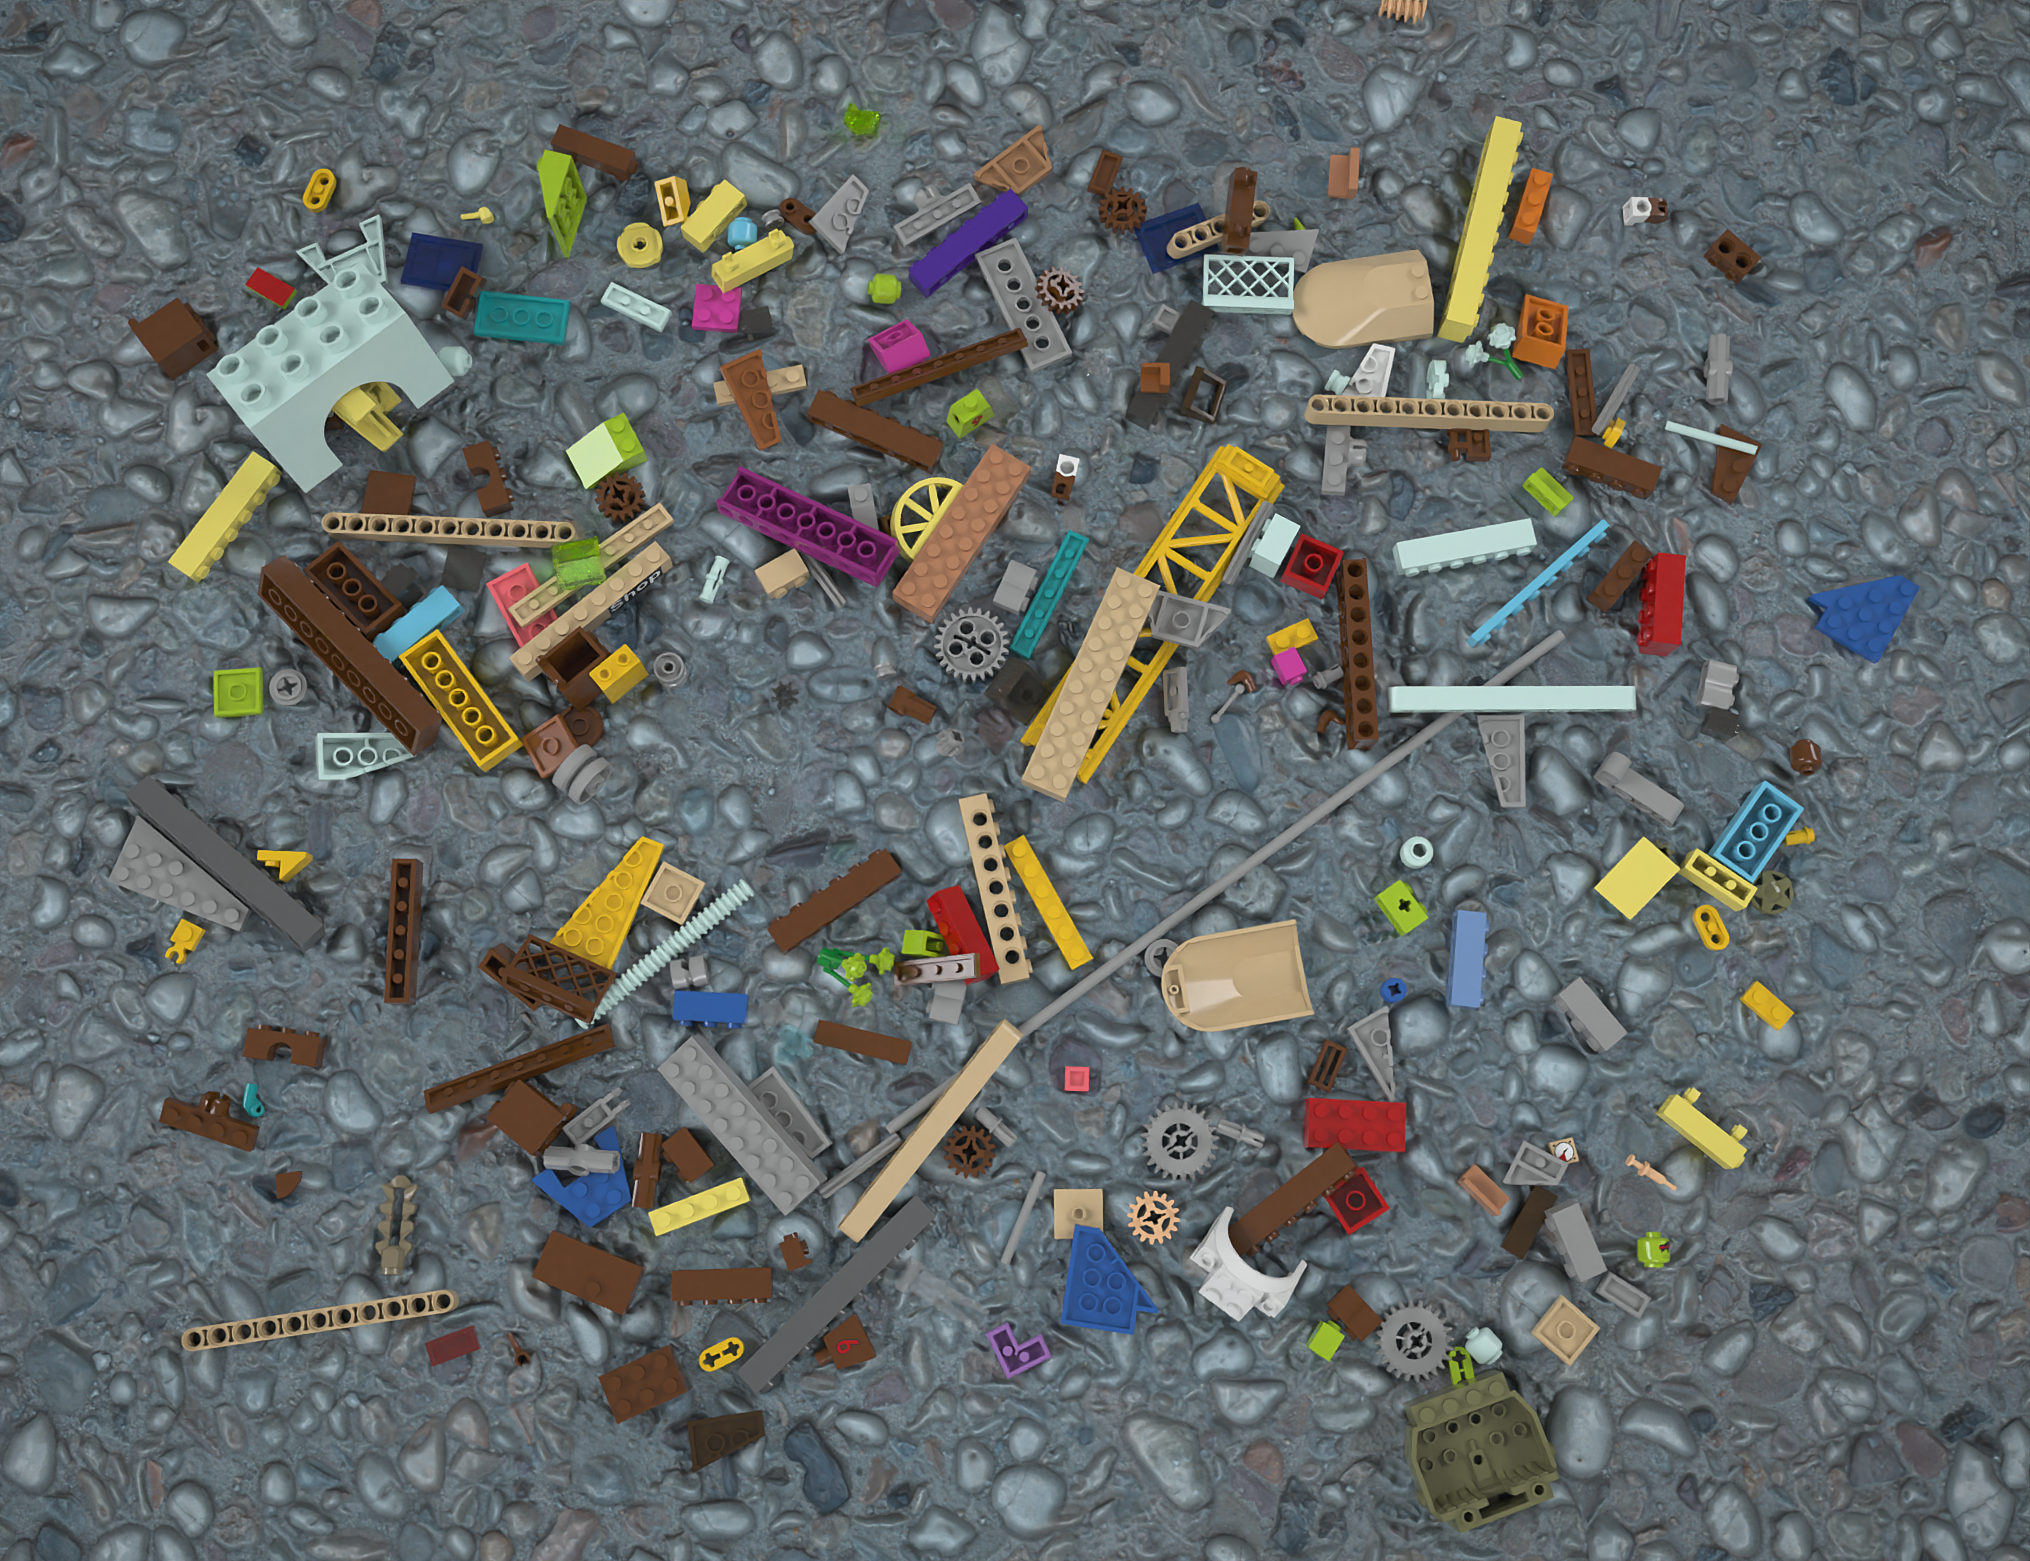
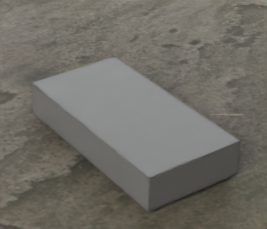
M1610 1271L1605 1273L1595 1291L1637 1319L1641 1318L1651 1300V1297Z

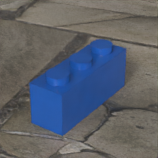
M675 990L673 1020L679 1022V1026L692 1027L693 1022L703 1023V1027L717 1028V1024H727V1028L741 1029V1025H748L750 996L748 994Z

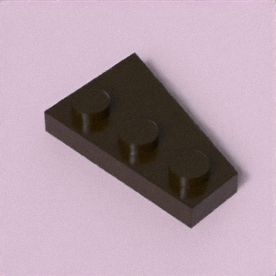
M763 1409L687 1421L693 1473L765 1436Z

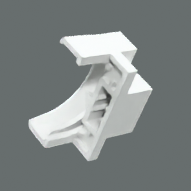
M1227 1206L1216 1218L1204 1240L1190 1256L1191 1260L1209 1272L1199 1293L1238 1322L1253 1306L1269 1317L1272 1316L1274 1318L1286 1306L1307 1264L1302 1259L1294 1273L1289 1271L1284 1278L1269 1277L1251 1268L1241 1259L1230 1242L1228 1223L1234 1209Z

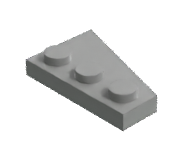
M854 174L849 177L809 221L840 254L845 251L848 238L854 229L855 221L869 192Z

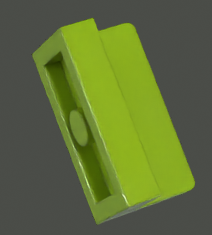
M1540 468L1533 473L1522 485L1554 517L1573 500V496L1544 468Z

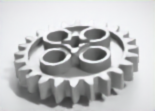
M969 607L968 614H964L963 610L960 609V616L958 617L951 613L952 621L944 619L946 628L939 627L938 630L942 635L935 636V639L941 642L934 645L935 650L941 651L936 654L937 659H943L940 662V666H948L946 669L947 674L954 671L955 679L962 675L964 682L967 681L968 677H971L973 683H975L977 676H980L982 681H985V674L987 673L994 677L992 670L1000 671L1001 668L998 663H1006V659L1002 655H1009V650L1004 648L1010 645V641L1004 639L1009 636L1007 631H1002L1004 624H997V616L990 619V611L982 615L981 608H978L977 612L973 613L972 608ZM965 626L973 627V631L970 634H963L961 632ZM957 635L964 641L954 639V636ZM989 635L994 638L991 644L986 645L982 643V639L985 636ZM975 641L977 647L972 646L971 649H969L967 643L972 644ZM954 646H961L963 648L962 652L958 655L952 654L951 649ZM980 649H983V650H985V651H990L991 654H990V655H987V654H985L983 651H981ZM981 656L983 661L979 665H974L971 663L972 658Z

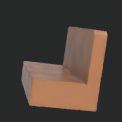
M1351 147L1348 156H1330L1328 197L1355 198L1358 190L1360 148Z
M1472 1164L1457 1180L1491 1216H1499L1501 1214L1500 1209L1510 1200L1476 1164Z

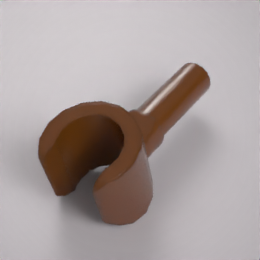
M511 1332L506 1336L516 1353V1365L522 1367L523 1364L519 1360V1355H525L527 1360L530 1361L531 1354L528 1350L522 1349Z

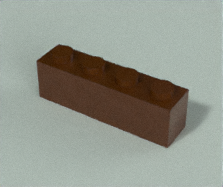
M1577 436L1570 442L1561 466L1570 474L1588 477L1590 481L1595 483L1602 482L1610 485L1614 490H1624L1639 499H1647L1654 492L1662 469L1660 466Z
M773 1267L671 1271V1301H678V1306L693 1305L694 1300H703V1305H716L718 1300L727 1299L728 1304H742V1299H752V1303H767V1298L773 1297Z

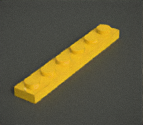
M1023 835L1004 845L1006 854L1071 970L1091 961L1093 957L1025 836Z

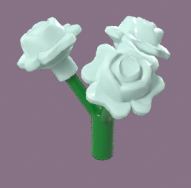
M1499 323L1490 328V334L1487 337L1490 340L1491 346L1495 345L1496 348L1501 347L1506 357L1505 361L1491 357L1488 353L1483 352L1481 341H1478L1476 345H1469L1466 350L1465 360L1469 361L1470 368H1473L1480 361H1490L1506 366L1516 380L1522 378L1524 374L1512 360L1508 349L1511 341L1516 339L1514 335L1515 329L1506 326L1505 323Z

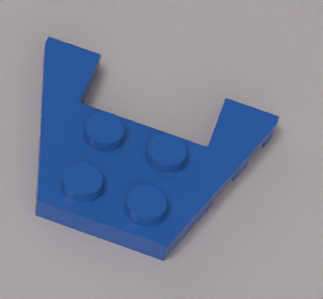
M614 1126L609 1127L594 1137L601 1150L619 1152L620 1167L615 1174L589 1172L587 1176H581L566 1187H564L554 1169H546L532 1178V1181L589 1228L594 1227L633 1200Z

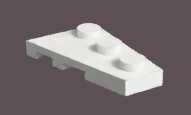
M1373 343L1342 396L1385 397L1395 348Z

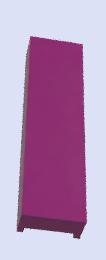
M741 466L738 467L737 475L721 499L718 498L716 501L718 513L878 588L900 552L897 539Z

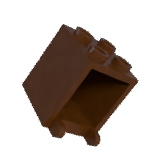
M178 297L140 323L134 318L128 321V325L155 362L172 380H175L219 350L214 343L217 340L216 337L205 326L201 317L188 302L183 304Z
M579 626L545 655L538 656L535 661L579 712L603 692L589 673L612 654L604 645H601L597 637L590 630L585 632Z
M519 1079L517 1082L513 1081L506 1088V1095L501 1101L497 1100L488 1111L491 1114L487 1119L529 1154L542 1157L545 1149H548L563 1131L562 1128L573 1119V1116L578 1111V1107L570 1103H563L559 1107L531 1083Z

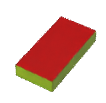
M259 267L256 268L245 284L248 289L284 310L297 293L295 288Z

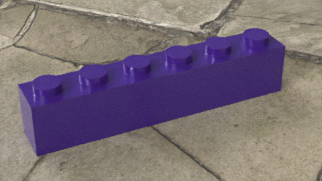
M1011 188L1005 193L1001 192L992 204L982 207L978 211L977 216L972 220H966L957 232L947 235L943 243L938 247H932L922 260H916L908 270L909 280L927 299L973 262L975 254L989 249L1028 217V207Z

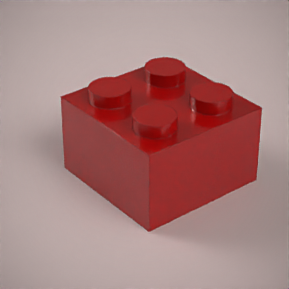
M1301 533L1280 582L1323 599L1344 551Z
M1363 1166L1355 1171L1357 1175L1347 1183L1342 1181L1336 1186L1338 1190L1330 1197L1325 1198L1348 1236L1390 1210V1207Z

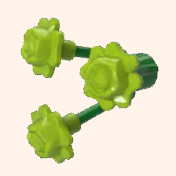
M824 947L819 952L817 964L823 966V972L833 976L853 994L852 1007L855 1008L858 1005L864 1007L872 1000L871 983L868 982L858 987L854 983H849L846 979L854 982L855 979L864 975L867 970L864 960L869 961L871 964H876L880 975L885 974L886 970L891 971L894 965V955L889 952L888 947H884L878 955L871 954L870 956L842 951L837 948L831 950ZM841 956H845V957H849V958L842 960V957H841ZM841 965L842 968H844L846 971V979H844L842 976L836 973L833 969H838Z

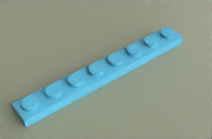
M1602 519L1475 631L1466 642L1472 648L1477 643L1482 646L1491 638L1489 633L1494 628L1499 631L1508 622L1506 618L1510 614L1516 616L1524 608L1522 604L1527 599L1531 602L1541 593L1538 589L1543 585L1546 587L1550 586L1557 579L1555 574L1560 570L1563 573L1574 564L1571 560L1576 556L1579 558L1584 556L1590 550L1588 545L1593 541L1596 544L1607 535L1604 531L1610 525Z

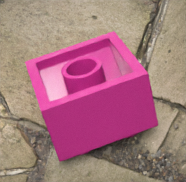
M907 319L867 339L882 367L888 374L924 362L925 359L931 356L922 333Z

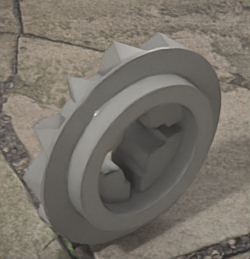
M281 670L274 675L270 682V694L281 705H296L300 700H304V696L308 692V681L297 670ZM287 681L292 685H296L292 688V695L287 691H283L287 688Z
M1159 939L1149 945L1145 953V964L1152 974L1162 977L1164 966L1161 968V961L1153 956H1161L1165 948L1166 956L1170 957L1178 947L1176 943L1168 939Z

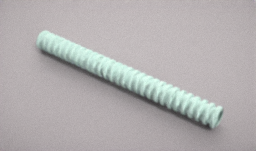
M740 879V883L738 885L734 884L733 889H727L728 892L726 894L722 893L720 899L716 898L714 904L711 902L709 908L705 907L704 912L698 913L699 916L692 917V921H687L685 927L681 926L679 932L676 930L674 936H668L669 940H663V944L661 946L657 945L655 951L652 949L650 955L646 954L645 959L638 960L639 963L637 965L633 964L632 969L628 968L626 974L622 973L620 979L616 978L615 983H612L596 1010L590 1024L593 1025L595 1019L599 1020L601 1014L605 1015L606 1010H612L613 1005L617 1006L619 1000L623 1001L625 995L629 996L631 990H636L635 987L642 986L643 981L647 982L649 976L653 977L655 971L659 972L660 967L664 968L666 966L665 963H670L673 957L677 958V954L679 952L683 953L685 947L688 949L690 943H695V939L702 938L700 935L703 933L707 934L708 929L712 930L714 924L718 925L720 919L724 920L725 915L729 916L731 914L730 911L737 910L736 907L738 905L742 906L744 900L747 902L749 896L753 897L754 892L749 885ZM592 997L591 1002L594 1003L596 998ZM575 1018L583 1029L587 1030L589 1028V1024Z

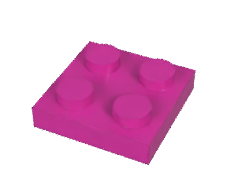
M696 284L692 321L693 330L738 333L742 288L736 287L723 294L717 285Z

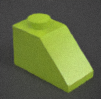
M905 930L902 954L924 959L952 956L941 934L926 930Z

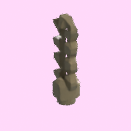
M396 1176L390 1183L382 1184V1189L389 1201L380 1204V1210L386 1215L387 1219L380 1221L378 1224V1229L386 1239L377 1242L375 1246L381 1255V1275L401 1276L402 1269L405 1267V1259L413 1250V1244L405 1239L415 1230V1225L409 1221V1218L415 1214L417 1206L411 1201L419 1190V1186L412 1184L406 1176ZM401 1188L405 1189L400 1241L399 1246L390 1245L392 1221L394 1219V1203L396 1200L395 1192Z

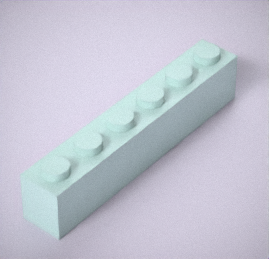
M1531 518L1397 542L1392 550L1398 575L1406 574L1407 577L1419 574V571L1428 570L1429 573H1432L1446 566L1459 568L1468 562L1480 564L1490 558L1502 560L1512 554L1524 556L1531 553L1537 542Z

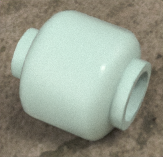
M445 346L436 355L451 376H464L472 366L471 355L461 346Z
M1412 837L1400 849L1401 860L1406 866L1413 869L1424 867L1433 857V847L1423 837Z
M1475 1327L1466 1335L1468 1341L1465 1348L1479 1364L1487 1363L1490 1365L1502 1355V1342L1488 1327L1481 1328L1480 1330Z

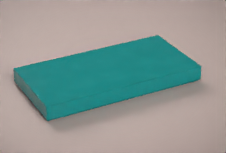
M481 291L473 333L475 336L565 345L571 302L570 300Z

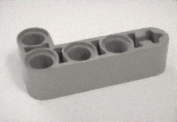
M1618 752L1609 754L1595 773V780L1658 822L1672 827L1683 810L1684 804L1630 769L1631 761L1625 755Z

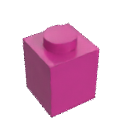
M1295 646L1275 655L1271 660L1283 686L1289 683L1293 686L1303 681L1302 677H1304L1307 670Z

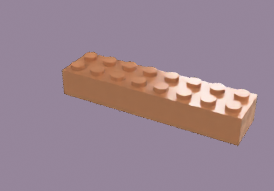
M992 443L892 592L893 600L932 624L1029 479L1031 467Z

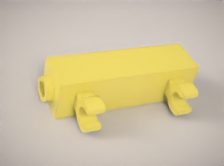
M775 229L768 233V237L734 254L729 252L723 255L722 260L712 264L711 276L724 294L791 260L794 244L789 236L786 237L782 230Z
M1694 1087L1688 1088L1682 1098L1678 1094L1669 1095L1656 1115L1724 1169L1738 1168L1745 1159L1743 1155L1747 1149L1738 1142L1745 1136L1748 1131L1740 1124L1738 1126L1734 1125L1729 1134H1727L1692 1106L1701 1094Z

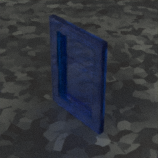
M1200 203L1142 222L1140 229L1133 227L1152 274L1203 257L1204 254L1219 251L1216 243L1179 259L1172 258L1167 252V245L1175 233L1207 221ZM1195 234L1198 240H1203L1200 235ZM1175 242L1177 247L1183 248L1181 243Z
M412 232L401 284L449 291L462 266L477 274L483 244Z

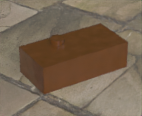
M340 541L336 542L303 569L305 576L314 582L315 587L321 593L329 597L331 603L345 614L346 619L353 626H357L360 629L362 635L369 642H373L377 635L388 630L396 619L406 615L402 604Z
M552 1230L532 1278L618 1314L625 1315L630 1309L647 1267L559 1230Z

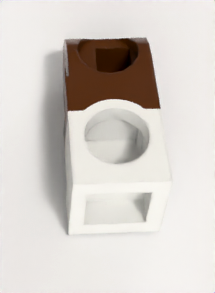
M1631 197L1622 207L1624 226L1634 225V223L1659 224L1669 218L1667 200L1661 198Z
M1059 454L1051 497L1069 501L1079 467V458Z

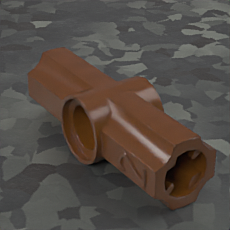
M641 1133L639 1155L635 1161L633 1172L635 1186L632 1207L654 1209L657 1183H659L662 1169L660 1156L663 1135Z

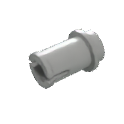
M1335 664L1321 673L1319 671L1316 672L1312 680L1318 689H1325L1328 684L1343 678L1344 674L1341 667Z

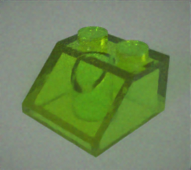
M598 536L551 546L553 566L560 590H574L582 585H597L602 581H606Z

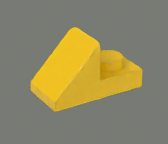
M258 850L257 860L265 863L266 867H280L279 879L287 883L313 860V855L307 852Z

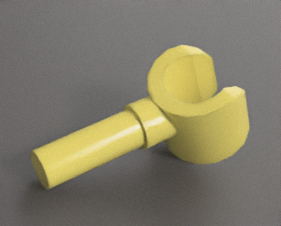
M486 207L480 208L475 213L461 214L462 220L480 218L483 224L494 222L492 212Z

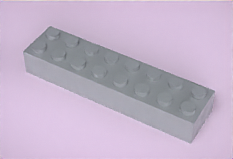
M701 1034L691 1036L657 1069L785 1216L794 1211L828 1179Z

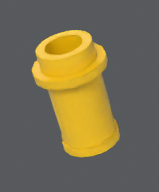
M1806 826L1800 830L1789 831L1782 840V843H1784L1785 847L1802 843L1809 845L1815 840L1814 831Z

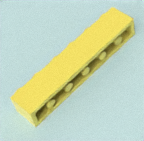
M253 451L168 562L177 570L199 583L201 579H204L209 574L213 563L222 557L224 549L229 542L236 539L239 529L251 519L252 512L256 507L265 501L269 490L278 484L282 472L275 465Z

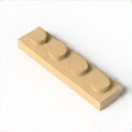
M802 364L766 372L771 396L807 389ZM725 380L713 383L718 407L736 403Z

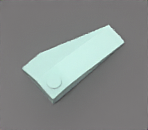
M317 733L315 739L316 766L319 781L346 780L416 757L391 733Z

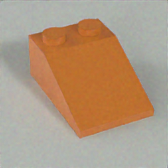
M1526 294L1515 334L1516 339L1513 342L1512 357L1556 369L1566 348L1569 306Z

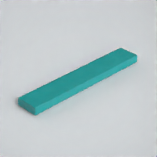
M1070 529L1068 530L1009 647L1010 652L1030 660L1089 543V538Z

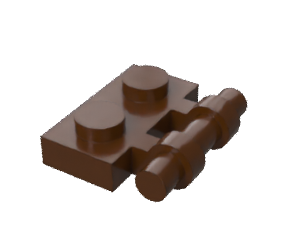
M1446 429L1447 436L1450 439L1448 453L1451 454L1452 461H1459L1460 453H1466V461L1489 462L1491 458L1489 429ZM1459 435H1464L1465 442H1459Z

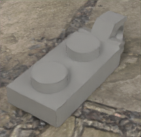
M1181 666L1163 671L1165 716H1168L1169 722H1171V732L1175 733L1187 732V719L1189 717L1187 668Z

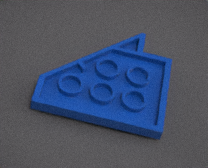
M1898 575L1812 594L1808 600L1824 609L1814 629L1875 664L1881 658L1920 586Z
M1075 1224L1060 1324L1133 1335L1137 1310L1158 1314V1308L1099 1227Z

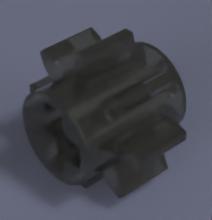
M779 681V686L776 689L771 688L775 696L771 697L770 700L772 703L778 702V710L782 707H787L790 711V706L793 703L798 704V700L794 696L798 695L799 691L798 689L792 690V682H789L788 685H783ZM783 692H786L788 699L783 700Z

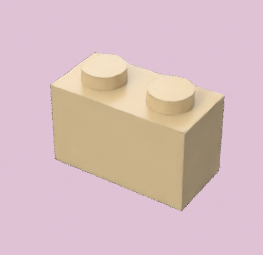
M795 548L754 570L757 579L770 600L785 596L788 593L787 590L794 586L796 588L803 586L807 583V579L810 578L809 571Z

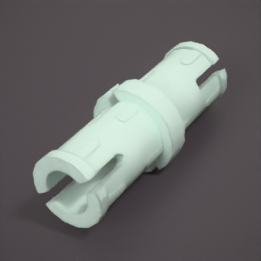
M721 556L715 557L710 573L705 576L706 583L699 596L700 600L713 604L717 590L724 582L722 578L730 563L728 559Z

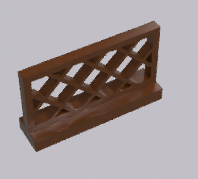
M529 934L511 964H508L504 969L501 985L590 1024L596 1010L614 982L617 973ZM532 943L540 947L542 952L530 955L528 947ZM549 956H561L564 962L552 965ZM545 958L548 966L535 968L533 960ZM528 962L531 970L522 971L516 968L519 963ZM581 965L585 968L586 972L574 975L571 966ZM567 968L570 976L557 978L555 970ZM550 971L553 980L544 981L539 978L538 974ZM601 974L608 978L607 982L596 984L593 976ZM588 977L592 986L580 988L577 980ZM572 981L575 990L567 991L562 989L560 984ZM594 991L597 998L593 1003L584 999L582 994Z

